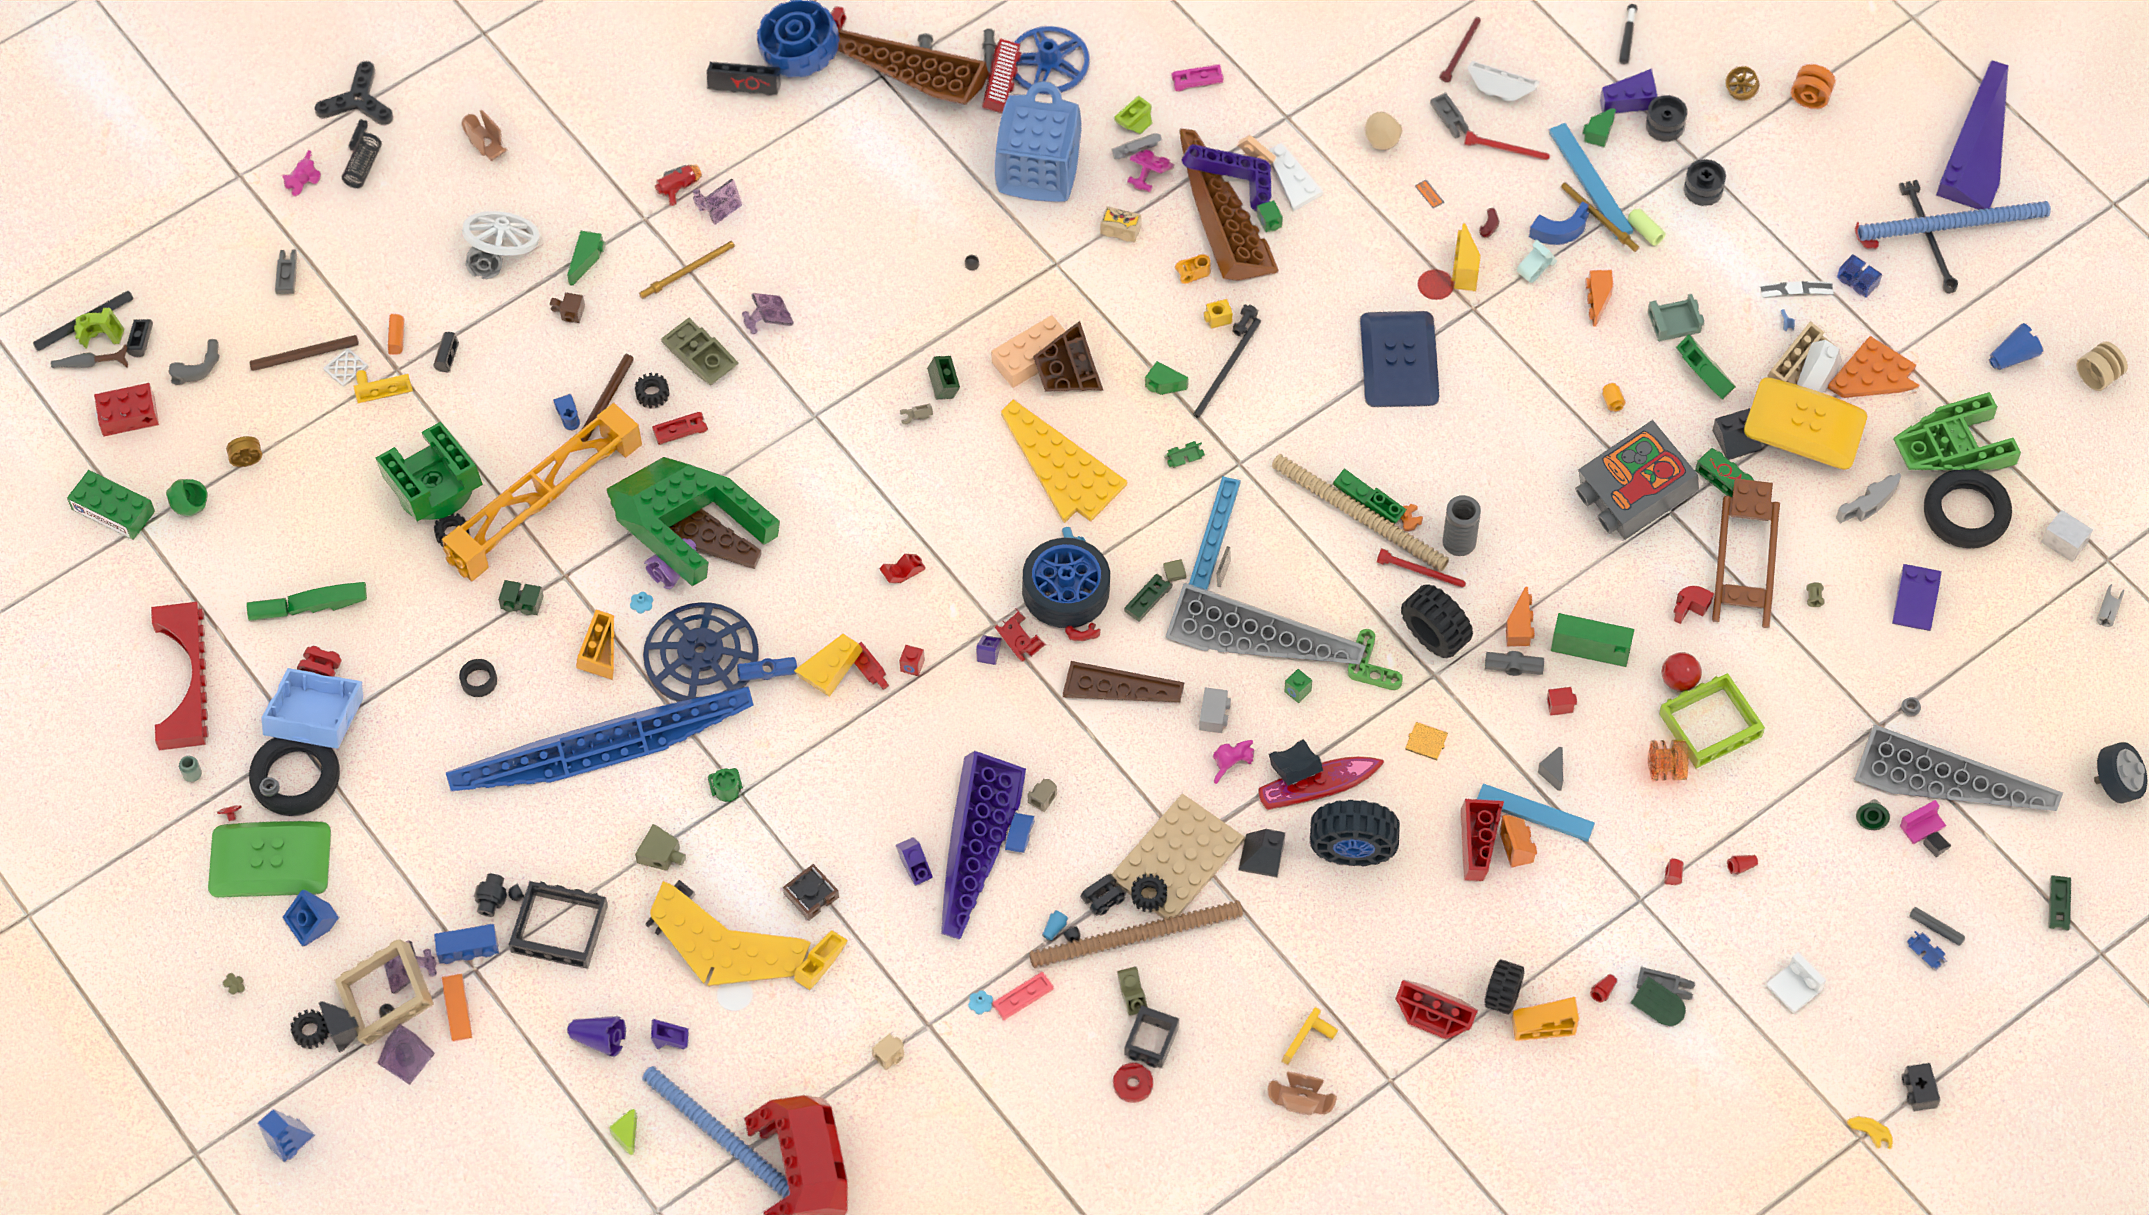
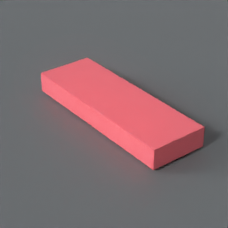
M1042 971L992 1002V1006L1004 1021L1054 990V986Z

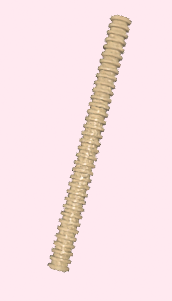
M1282 454L1277 455L1273 460V469L1277 468L1278 472H1282L1288 478L1291 477L1292 481L1296 480L1297 484L1301 483L1302 487L1306 486L1307 490H1310L1312 493L1315 492L1317 496L1320 495L1321 499L1325 498L1326 502L1330 501L1331 505L1335 504L1336 508H1339L1341 511L1344 510L1346 514L1349 513L1350 517L1354 516L1355 520L1359 519L1360 523L1364 522V525L1374 529V532H1378L1384 538L1388 537L1389 541L1393 540L1394 544L1403 547V550H1408V553H1413V556H1418V559H1423L1424 563L1428 562L1429 566L1433 565L1432 567L1434 569L1437 568L1439 572L1443 571L1449 562L1447 556L1444 557V554H1439L1437 550L1434 551L1433 547L1429 548L1428 544L1424 545L1423 541L1419 542L1418 538L1414 539L1413 535L1404 532L1405 530L1400 529L1399 526L1395 527L1394 523L1390 524L1389 520L1385 521L1384 517L1375 514V511H1370V508H1365V505H1361L1360 502L1351 499L1349 495L1346 496L1345 493H1341V490H1336V487H1331V484H1327L1320 477L1317 478L1316 475H1312V472H1307V469H1303L1302 466H1298L1297 463H1293L1292 460H1288Z

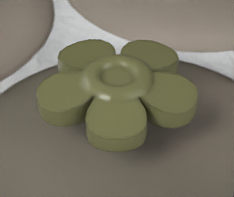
M233 973L226 975L227 979L223 981V986L229 987L228 992L234 995L237 991L242 993L245 990V986L242 984L244 980L241 976L235 977Z

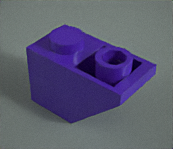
M914 837L895 845L901 861L915 886L933 878L922 847Z

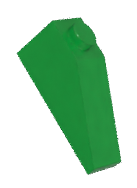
M580 230L567 274L569 285L573 286L599 260L601 252H604L605 241H603L601 233Z

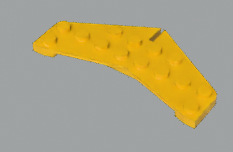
M665 881L662 882L650 910L652 919L703 984H705L711 967L715 968L708 986L795 976L796 969L803 963L811 945V942L802 938L728 930L675 886Z

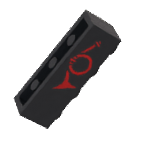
M710 61L706 70L707 89L715 91L725 90L748 92L750 94L777 95L781 86L780 67Z

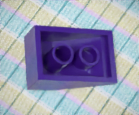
M1903 564L1899 577L1892 624L1931 631L1942 571Z

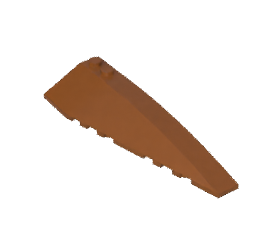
M838 29L839 52L933 98L966 105L983 88L989 76L986 62L982 60Z

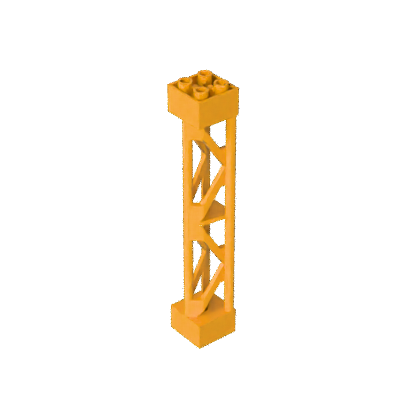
M613 402L598 414L597 418L468 521L442 539L446 561L449 565L458 568V572L463 578L467 577L471 582L489 568L486 554L495 548L503 537L528 517L540 512L561 495L574 480L598 461L607 458L615 450L626 458L642 445L639 425ZM599 425L600 434L603 438L586 442L581 441L584 436ZM596 448L597 453L573 470L559 484L554 485V478L570 452ZM555 460L556 463L543 482L537 474ZM532 479L537 492L513 497L512 494ZM522 502L528 503L529 508L522 511L486 541V531L501 507ZM486 515V520L473 539L466 531Z

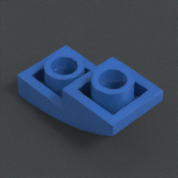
M1015 813L1009 829L1005 850L1025 852L1029 843V834L1035 822L1034 816Z

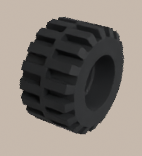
M1502 959L1496 963L1485 995L1484 1003L1486 1008L1508 1015L1513 1011L1525 974L1524 966Z

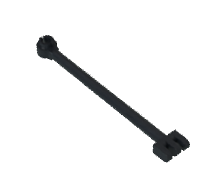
M1913 180V186L1911 181L1906 182V187L1903 182L1899 183L1902 196L1909 195L1918 218H1924L1925 213L1916 194L1921 189L1918 180ZM1925 231L1929 245L1944 278L1943 290L1948 294L1954 293L1958 288V280L1950 275L1933 232L1927 233Z

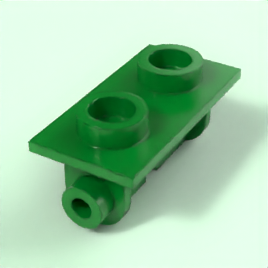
M1196 441L1185 444V448L1179 449L1174 447L1167 450L1168 453L1164 458L1169 457L1170 460H1167L1168 466L1175 468L1186 464L1184 459L1186 456L1189 463L1202 459L1205 456L1203 449H1199L1202 442L1196 444Z

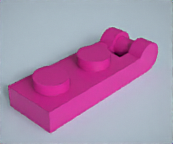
M1220 64L1178 70L1171 73L1172 80L1175 82L1173 84L1175 91L1223 83Z

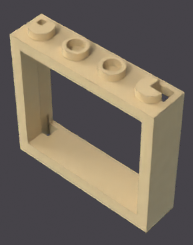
M401 939L392 941L389 946L375 952L372 957L359 962L356 967L343 972L340 977L335 979L345 1009L348 1010L351 1017L355 1016L359 1027L356 1028L358 1033L357 1040L366 1045L372 1044L434 1005L411 945ZM400 955L416 996L368 1027H365L350 985Z

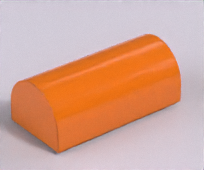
M399 314L389 315V355L400 354L403 351L405 319Z

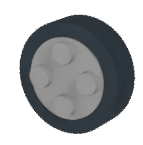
M2119 742L2100 750L2097 758L2098 776L2094 777L2095 784L2101 783L2107 795L2113 801L2120 804L2142 798L2147 790L2148 779L2144 762L2138 751L2127 742Z

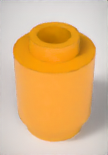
M1616 383L1605 385L1602 389V395L1608 409L1614 412L1622 410L1626 401L1620 387Z

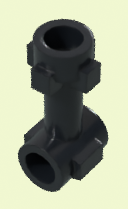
M1250 304L1243 305L1240 313L1243 317L1239 323H1234L1232 331L1235 335L1242 336L1243 333H1246L1247 327L1245 326L1249 319L1254 320L1258 315L1259 310L1255 306Z

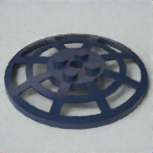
M711 602L687 604L665 614L650 630L643 651L645 670L653 686L661 694L676 702L698 698L696 697L697 686L709 685L720 680L727 688L725 691L745 687L750 680L738 681L733 684L727 675L735 668L739 658L750 660L751 662H757L759 659L757 637L749 622L735 610ZM705 608L704 614L691 615L681 620L676 616L677 613L688 609ZM713 608L728 612L740 621L730 625L722 618L711 615ZM669 619L673 625L666 631L662 642H651L655 631L662 623ZM702 619L700 628L690 630L684 624L692 620ZM710 620L715 621L725 628L716 633L708 629ZM744 627L747 628L752 640V653L741 650L737 630ZM677 628L683 633L678 642H668L669 637ZM731 634L735 643V649L723 647L722 638ZM699 646L706 648L701 653L696 652L695 649ZM660 649V657L665 669L656 676L650 665L649 650ZM666 649H677L678 659L669 664L666 657ZM723 655L733 656L730 664L723 670L719 665ZM683 665L692 670L691 678L685 677L675 670ZM713 669L717 674L709 678L699 679V673L702 671ZM671 675L676 680L689 684L688 696L672 691L661 682Z

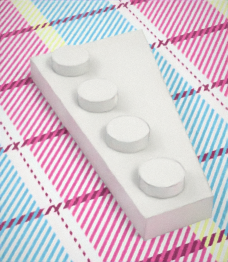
M1282 142L1268 149L1276 156L1271 165L1277 173L1279 182L1283 186L1293 212L1323 195V190Z

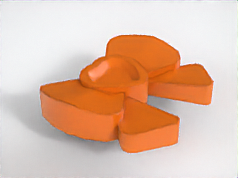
M1414 504L1403 506L1407 509L1401 517L1405 531H1412L1417 527V524H1422L1423 516L1412 518L1411 513L1418 510V506Z

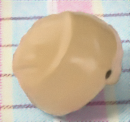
M1382 111L1372 114L1365 124V134L1368 141L1374 148L1381 150L1390 149L1396 145L1403 131L1402 126L1394 117Z

